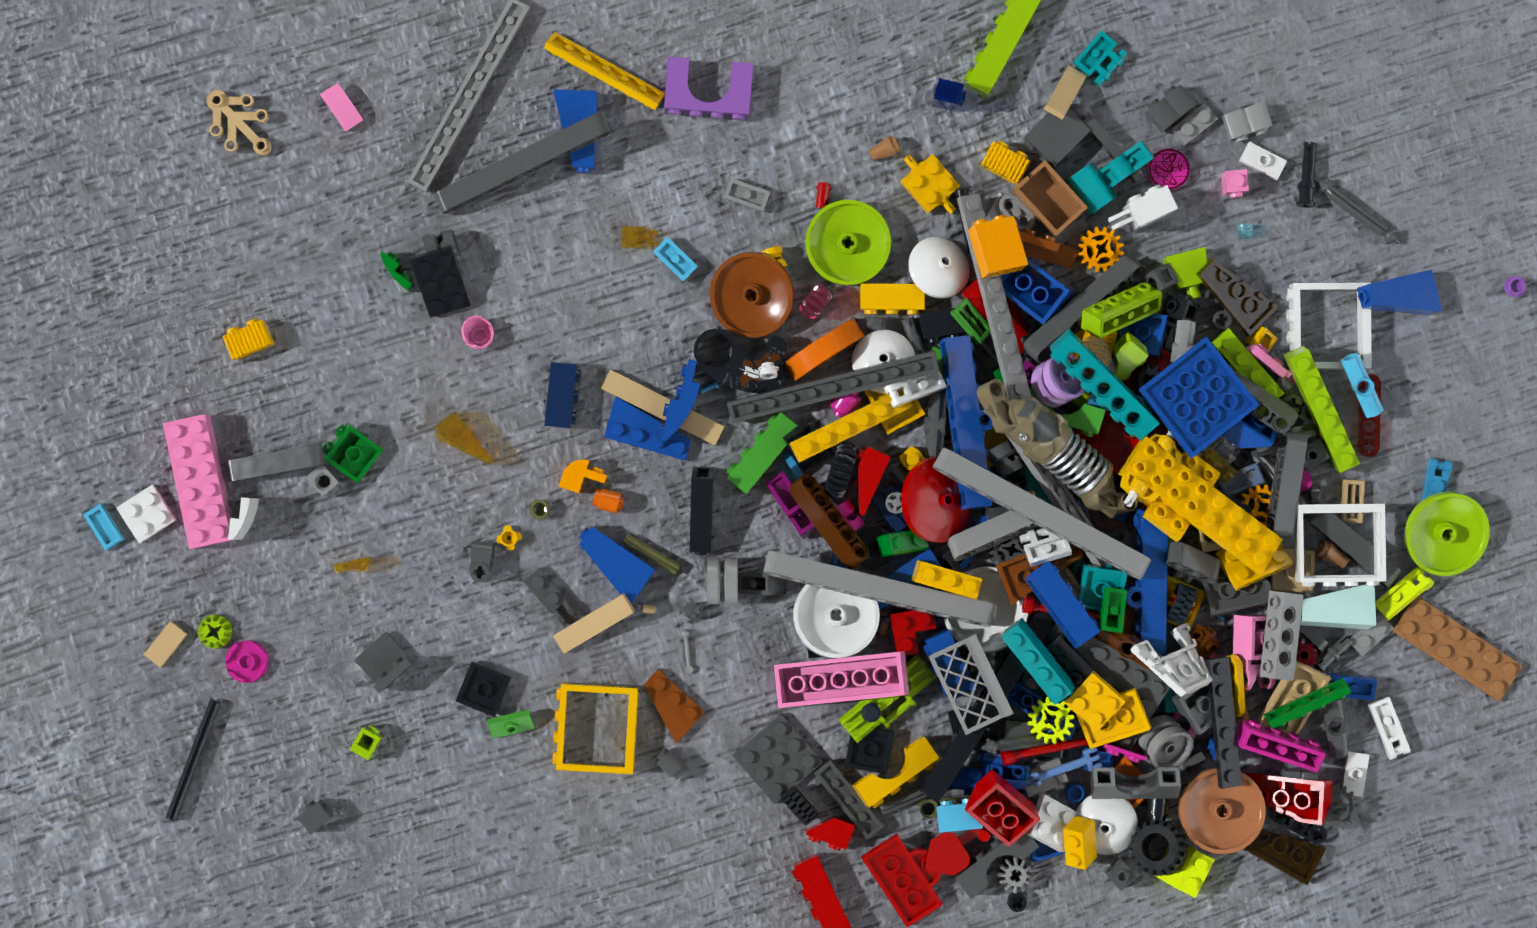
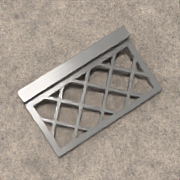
M976 634L929 655V659L966 735L1013 714ZM964 644L967 645L969 650L967 660L954 656L957 647ZM954 649L952 655L947 653ZM942 654L951 657L947 669L939 667L934 658ZM970 656H972L975 663L969 661ZM953 658L965 662L962 674L950 671ZM968 664L978 668L979 672L976 680L964 676ZM940 670L946 672L944 678ZM948 673L960 677L956 689L947 686L945 681ZM980 675H981V677H982L984 683L978 681ZM963 678L975 682L971 694L959 690ZM977 683L987 687L988 693L985 699L973 695ZM950 690L955 691L954 697L952 696ZM957 693L970 697L966 709L956 705ZM989 695L991 696L993 702L988 701ZM972 698L984 702L980 714L968 710ZM986 704L996 706L999 714L992 718L984 716L983 712ZM959 709L962 710V711H965L964 714H963V717H962V715H961ZM967 712L979 716L977 724L970 728H967L964 722ZM981 718L987 719V720H985V721H983V722L980 723Z

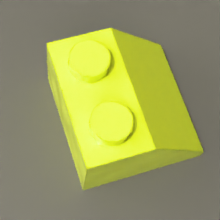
M1168 844V846H1167V848H1166V850H1165V852H1164V854H1163L1161 860L1164 859V858L1167 856V854H1168V852H1169V844ZM1188 845V848L1185 849V852L1188 853L1187 858L1184 857L1183 859L1185 863L1183 866L1180 865L1178 867L1179 870L1177 872H1171V875L1154 876L1196 898L1215 859Z

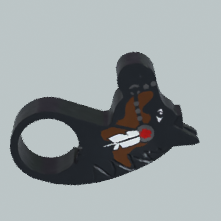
M710 329L703 332L694 344V356L701 368L713 379L730 388L759 394L780 389L786 379L783 377L781 365L787 351V343L780 336L769 338L766 343V349L758 352L751 359L744 354L731 335L721 329ZM708 334H722L731 343L732 354L729 359L730 362L724 364L722 368L721 366H708L699 357V343ZM773 362L774 366L779 367V371H777L776 378L766 380L760 378L758 368L761 367L762 363Z

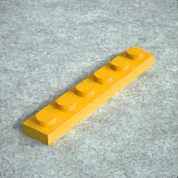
M556 32L546 41L544 49L553 55L566 60L571 65L584 70L591 76L602 80L609 86L620 90L647 107L656 110L665 97V93Z
M902 390L897 391L899 396L904 395ZM887 395L789 444L798 462H801L913 407L912 403L908 402L893 408L891 404L892 399L890 395Z

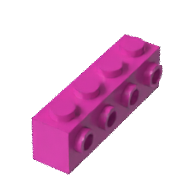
M1241 719L1236 730L1237 742L1240 748L1318 773L1326 755L1319 746L1320 743L1311 738L1305 740L1296 733L1288 732L1287 734L1281 732L1279 728L1272 729L1270 725L1269 727L1263 726L1254 719L1249 721Z

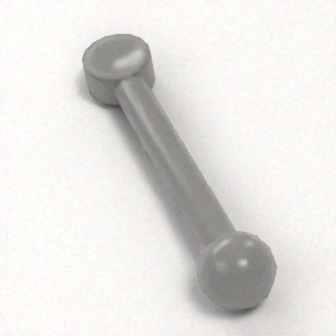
M684 629L681 635L684 637L687 663L685 672L690 674L694 670L691 665L688 642L690 632Z

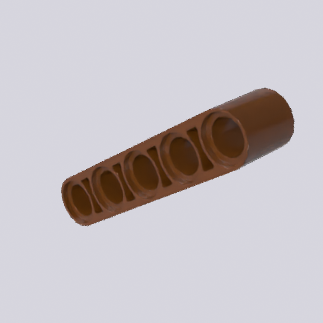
M805 473L791 484L789 488L790 494L845 567L854 569L868 558L869 552L865 544L812 475Z

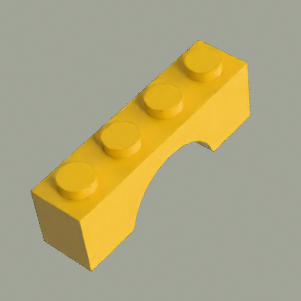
M925 737L918 738L904 748V765L901 771L894 777L882 779L872 773H868L852 785L866 807L873 806L875 808L884 802L883 798L889 793L891 796L902 789L900 786L906 781L908 784L919 777L918 773L923 769L928 771L934 767L935 761L939 757Z

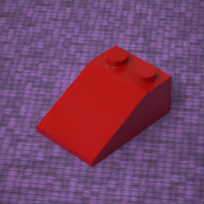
M868 446L865 447V450L860 449L856 458L858 462V514L864 516L891 458Z

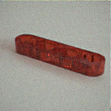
M1369 374L1368 376L1371 378V381L1375 382L1374 389L1381 402V380L1378 376ZM1366 381L1359 383V390L1366 387ZM1359 403L1358 450L1364 457H1373L1377 455L1380 449L1381 413L1375 417L1366 418ZM1368 420L1375 424V429L1370 433L1364 429V423ZM1364 435H1375V439H1370V445L1374 446V450H1370V454H1368V450L1364 449V445H1368V438L1364 439Z

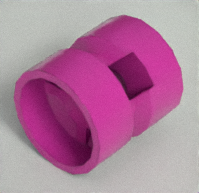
M849 499L836 506L854 531L864 525L859 514H854L855 508Z

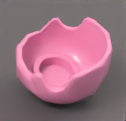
M480 315L471 316L464 321L461 329L462 338L469 347L477 350L484 349L492 343L494 330L491 322Z

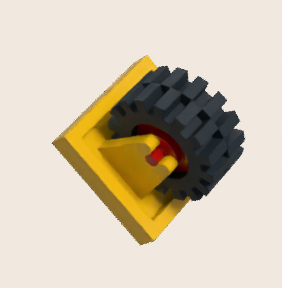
M1167 575L1166 622L1176 626L1188 623L1191 629L1205 596L1204 591Z

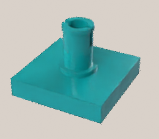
M1084 564L1077 600L1080 599L1087 609H1102L1104 588L1110 587L1124 590L1127 573L1117 568Z

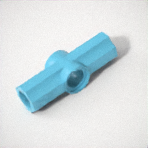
M1359 353L1345 356L1340 361L1365 417L1370 418L1379 415L1384 409ZM1366 381V387L1358 390V384Z

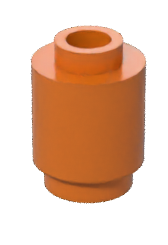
M603 488L602 490L596 489L592 505L596 506L599 510L617 514L618 510L622 511L625 498H621L622 493Z

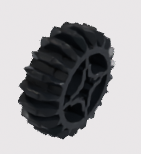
M848 441L838 443L824 487L825 493L831 497L842 498L845 496L859 450L857 445Z

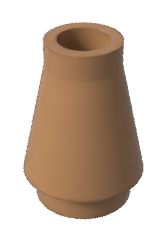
M887 136L873 148L869 149L868 152L874 162L878 159L897 155L901 148L895 136Z
M1322 541L1316 549V556L1321 561L1337 565L1341 568H1344L1349 561V557L1344 555L1330 541Z

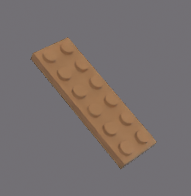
M1419 597L1406 606L1393 626L1392 632L1499 702L1523 667Z

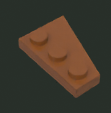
M657 669L644 684L675 743H677L700 719L705 711L660 669Z

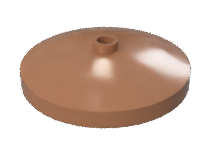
M1214 767L1200 772L1187 783L1180 797L1178 811L1181 826L1194 844L1211 853L1230 854L1244 849L1257 838L1264 824L1266 808L1261 790L1249 776L1241 772L1242 786L1222 789L1218 787L1217 768ZM1222 805V811L1217 812V808Z

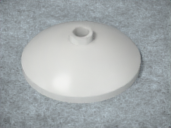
M926 238L913 248L909 256L908 267L910 276L915 285L929 296L935 298L955 296L968 282L970 268L967 257L958 245L946 238Z
M878 330L867 334L858 342L852 356L853 370L884 363L880 361V357L883 355L887 356L888 360L886 362L915 355V352L910 342L901 334L891 330ZM888 385L869 390L876 393H886L884 388Z
M1090 795L1077 807V816L1095 821L1097 854L1112 855L1119 853L1129 847V843L1134 841L1131 839L1132 834L1135 836L1137 834L1135 830L1138 828V817L1128 800L1092 799ZM1107 825L1109 830L1104 831L1101 827Z

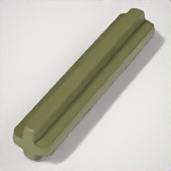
M626 535L623 540V545L673 574L679 571L681 565L633 536Z

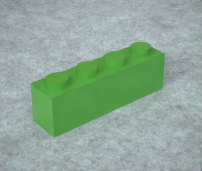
M782 412L779 415L775 413L767 421L770 426L765 432L763 430L758 432L753 439L756 443L751 448L747 446L740 454L742 460L738 465L733 463L726 471L729 474L727 479L745 494L751 490L787 446L782 438L797 427Z

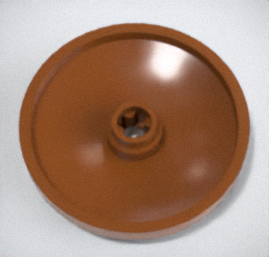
M760 252L737 254L722 263L712 278L710 303L713 312L726 329L737 335L750 338L768 335L785 323L793 308L795 294L791 277L780 262L767 254ZM752 291H756V297L752 295Z

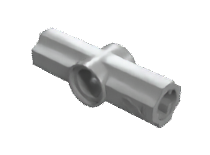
M1177 320L1175 341L1172 344L1171 362H1174L1194 346L1196 322Z

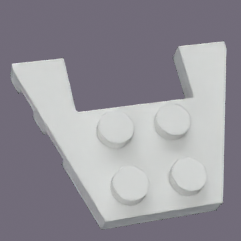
M1188 623L1175 627L1171 631V634L1182 648L1176 652L1160 658L1148 640L1140 642L1130 649L1134 655L1180 697L1196 691L1212 681L1203 657H1199L1195 649L1197 643L1189 635L1191 629Z

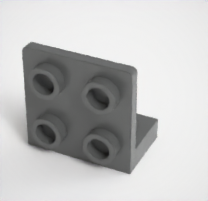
M384 632L355 659V662L376 684L374 688L379 693L383 692L415 663L388 632Z

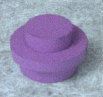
M1512 276L1505 281L1504 290L1511 297H1519L1524 294L1526 283L1523 278Z

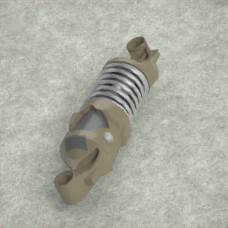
M998 379L991 380L978 387L977 397L984 408L983 412L991 418L996 433L1008 436L1023 449V454L1033 463H1040L1046 469H1049L1050 473L1055 474L1057 479H1061L1063 484H1067L1069 489H1073V492L1082 499L1085 508L1102 511L1109 518L1131 512L1137 508L1138 500L1134 501L1132 507L1126 506L1127 504L1123 503L1128 494L1115 491L1113 464L1106 458H1103L1102 454H1097L1096 449H1091L1090 444H1085V440L1080 439L1078 434H1074V431L1068 426V421L1057 412L1052 413L1033 396L1014 400L1006 399L1004 384ZM1085 448H1088V450L1082 454L1083 450ZM1093 452L1094 455L1088 459L1090 453Z

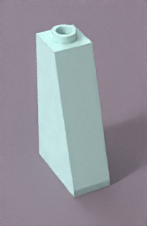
M1365 584L1303 599L1300 625L1369 629L1376 626L1375 586H1366Z

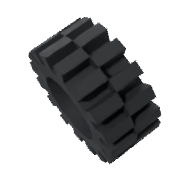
M792 786L781 796L783 802L805 826L819 815L813 805L795 786Z

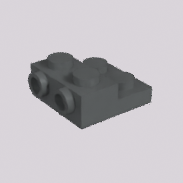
M1208 685L1183 697H1180L1174 691L1175 695L1171 699L1181 716L1187 718L1195 733L1201 735L1212 726Z

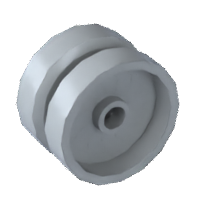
M719 558L707 559L705 591H707L708 604H719L721 601V591H725L726 604H738V558H727L725 560V571H721V561Z
M1160 715L1149 721L1152 727L1151 730L1140 734L1137 739V746L1155 768L1179 767L1191 755L1193 739L1174 717Z

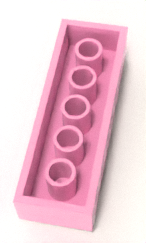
M203 414L163 423L189 549L233 541L228 540L232 514L211 415Z
M905 651L774 665L778 708L909 694Z

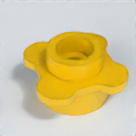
M506 525L501 535L497 536L496 541L506 546L507 550L512 551L515 549L517 541L522 539V535L520 532L512 530L510 525Z

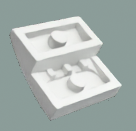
M241 497L239 518H230L228 540H242L256 515L258 498Z

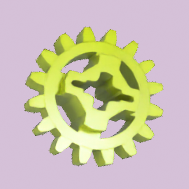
M1046 697L1045 703L1038 700L1039 706L1032 705L1031 707L1034 710V714L1028 713V717L1032 718V721L1027 722L1028 726H1034L1030 732L1032 734L1038 733L1036 739L1039 741L1043 737L1045 744H1048L1049 739L1052 740L1053 744L1057 743L1058 738L1061 741H1065L1063 735L1070 736L1071 733L1068 729L1074 728V724L1070 723V721L1074 720L1075 717L1074 715H1069L1072 709L1069 707L1064 708L1066 706L1065 701L1054 705L1049 697ZM1048 707H1057L1060 710L1055 712L1049 710ZM1042 712V719L1037 724V717ZM1046 713L1052 718L1056 717L1054 720L1056 729L1050 723L1046 724L1048 722ZM1065 718V726L1061 730L1060 724L1061 721ZM1051 730L1055 734L1048 735L1043 733L1042 731Z

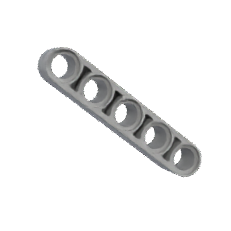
M1008 511L951 536L947 544L954 560L960 561L1039 526L1012 511Z

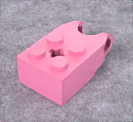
M1267 614L1234 615L1233 654L1241 659L1243 675L1246 674L1248 682L1246 686L1244 685V690H1251L1256 679L1260 688L1272 689L1276 679L1269 678V683L1265 684L1264 677H1260Z

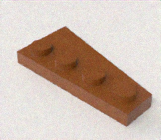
M1069 543L1072 555L1050 561V563L1055 564L1061 572L1084 555L1082 549ZM1026 554L996 565L1011 606L1032 592V589L1024 579L1043 565L1030 567Z

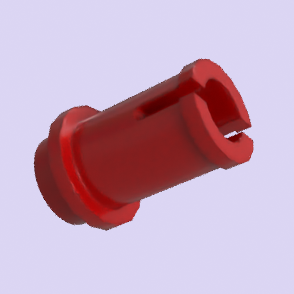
M818 182V186H815V189H817L815 208L822 209L829 204L830 190H832L830 187L831 183Z

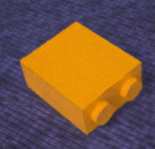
M999 215L991 221L980 219L975 221L974 225L968 230L982 279L1021 271L1028 265L1014 216L1006 217V215Z

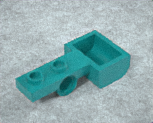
M1141 140L1099 170L1096 164L1092 162L1068 178L1066 182L1088 207L1086 211L1091 216L1117 198L1112 187L1155 157L1144 141Z

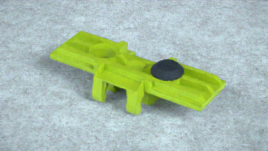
M918 655L906 663L907 676L910 683L909 694L904 695L907 700L884 718L881 712L900 696L862 699L838 719L857 743L881 723L887 729L891 727L890 724L910 707L917 705L912 697L936 678Z

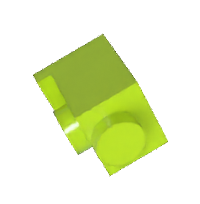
M373 725L362 727L349 750L366 760L371 759L383 738L380 735L381 730ZM366 737L372 738L371 744L366 743Z

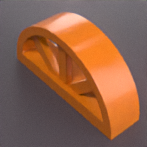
M850 319L795 354L783 365L793 381L796 382L862 339L865 334L855 319Z

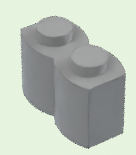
M1265 102L1222 116L1229 141L1235 140L1236 143L1247 140V135L1255 133L1256 136L1264 135L1273 126Z

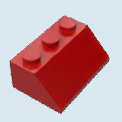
M993 769L976 783L965 807V811L1008 847L1040 821L1035 805Z

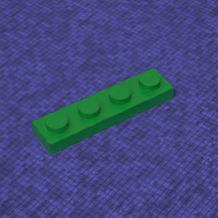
M1341 678L1265 713L1264 716L1272 729L1280 728L1293 719H1300L1306 716L1308 712L1324 708L1332 701L1344 699L1346 695L1351 693V690L1344 679Z

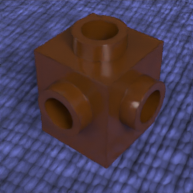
M1197 624L1189 633L1191 639H1195L1197 643L1195 649L1198 656L1203 657L1204 662L1216 652L1221 644L1216 638L1217 633L1208 626L1203 628Z

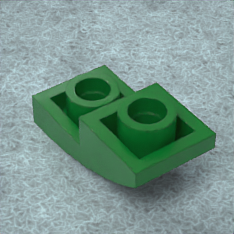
M382 251L380 256L388 272L403 288L410 292L415 285L410 282L412 278L403 271L400 274L398 273L402 268V265L398 263L400 258L392 252H389L387 255Z

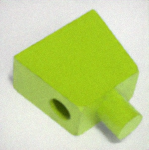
M1202 247L1164 257L1162 259L1164 265L1169 263L1179 280L1174 285V288L1176 290L1186 288L1187 295L1190 297L1189 300L1201 297L1199 284H1203V282L1196 273L1207 263L1206 248Z

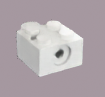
M1159 184L1148 189L1143 197L1141 194H1137L1126 201L1127 205L1122 208L1123 211L1108 218V221L1111 223L1125 216V220L1111 226L1112 230L1114 231L1129 224L1132 231H1135L1173 213L1178 207L1168 186L1166 185L1161 188Z

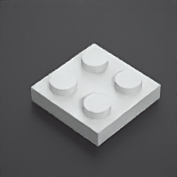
M155 485L149 486L116 507L139 544L177 521Z
M1040 795L1036 805L1040 821L1029 829L1026 835L1058 852H1064L1063 828L1077 816V812L1047 795Z

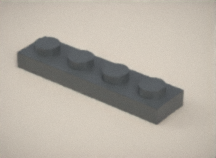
M828 760L814 772V775L867 840L884 827L872 810L865 806L857 792L831 760Z

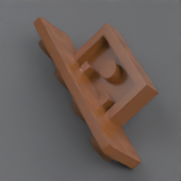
M1024 228L1023 231H1019L1025 255L1069 269L1073 268L1078 253L1077 248L1055 242V237L1044 234L1043 238L1035 236L1036 231Z

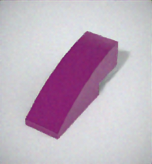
M783 471L765 482L802 539L817 531L816 527L790 494L789 488L791 483Z

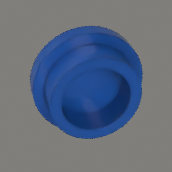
M1071 782L1065 787L1064 795L1069 802L1080 803L1085 798L1086 790L1081 783Z

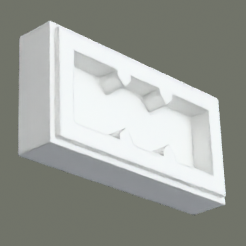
M1250 141L1247 143L1239 159V162L1275 181L1278 180L1287 162L1283 158Z
M1348 751V755H1346L1341 789L1347 786L1346 792L1353 791V796L1363 797L1369 754Z

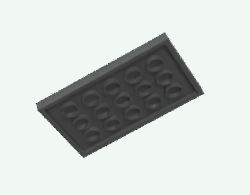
M1056 623L1043 642L1045 647L1060 634L1067 639ZM1097 635L1078 647L1077 650L1116 691L1121 693L1136 688L1147 717L1150 720L1170 687L1154 672L1149 671L1131 659L1123 658L1117 650L1097 639ZM1026 670L1019 683L1046 699L1048 697L1047 694ZM1072 710L1069 714L1074 715L1078 719L1076 713ZM1141 733L1112 743L1131 750Z

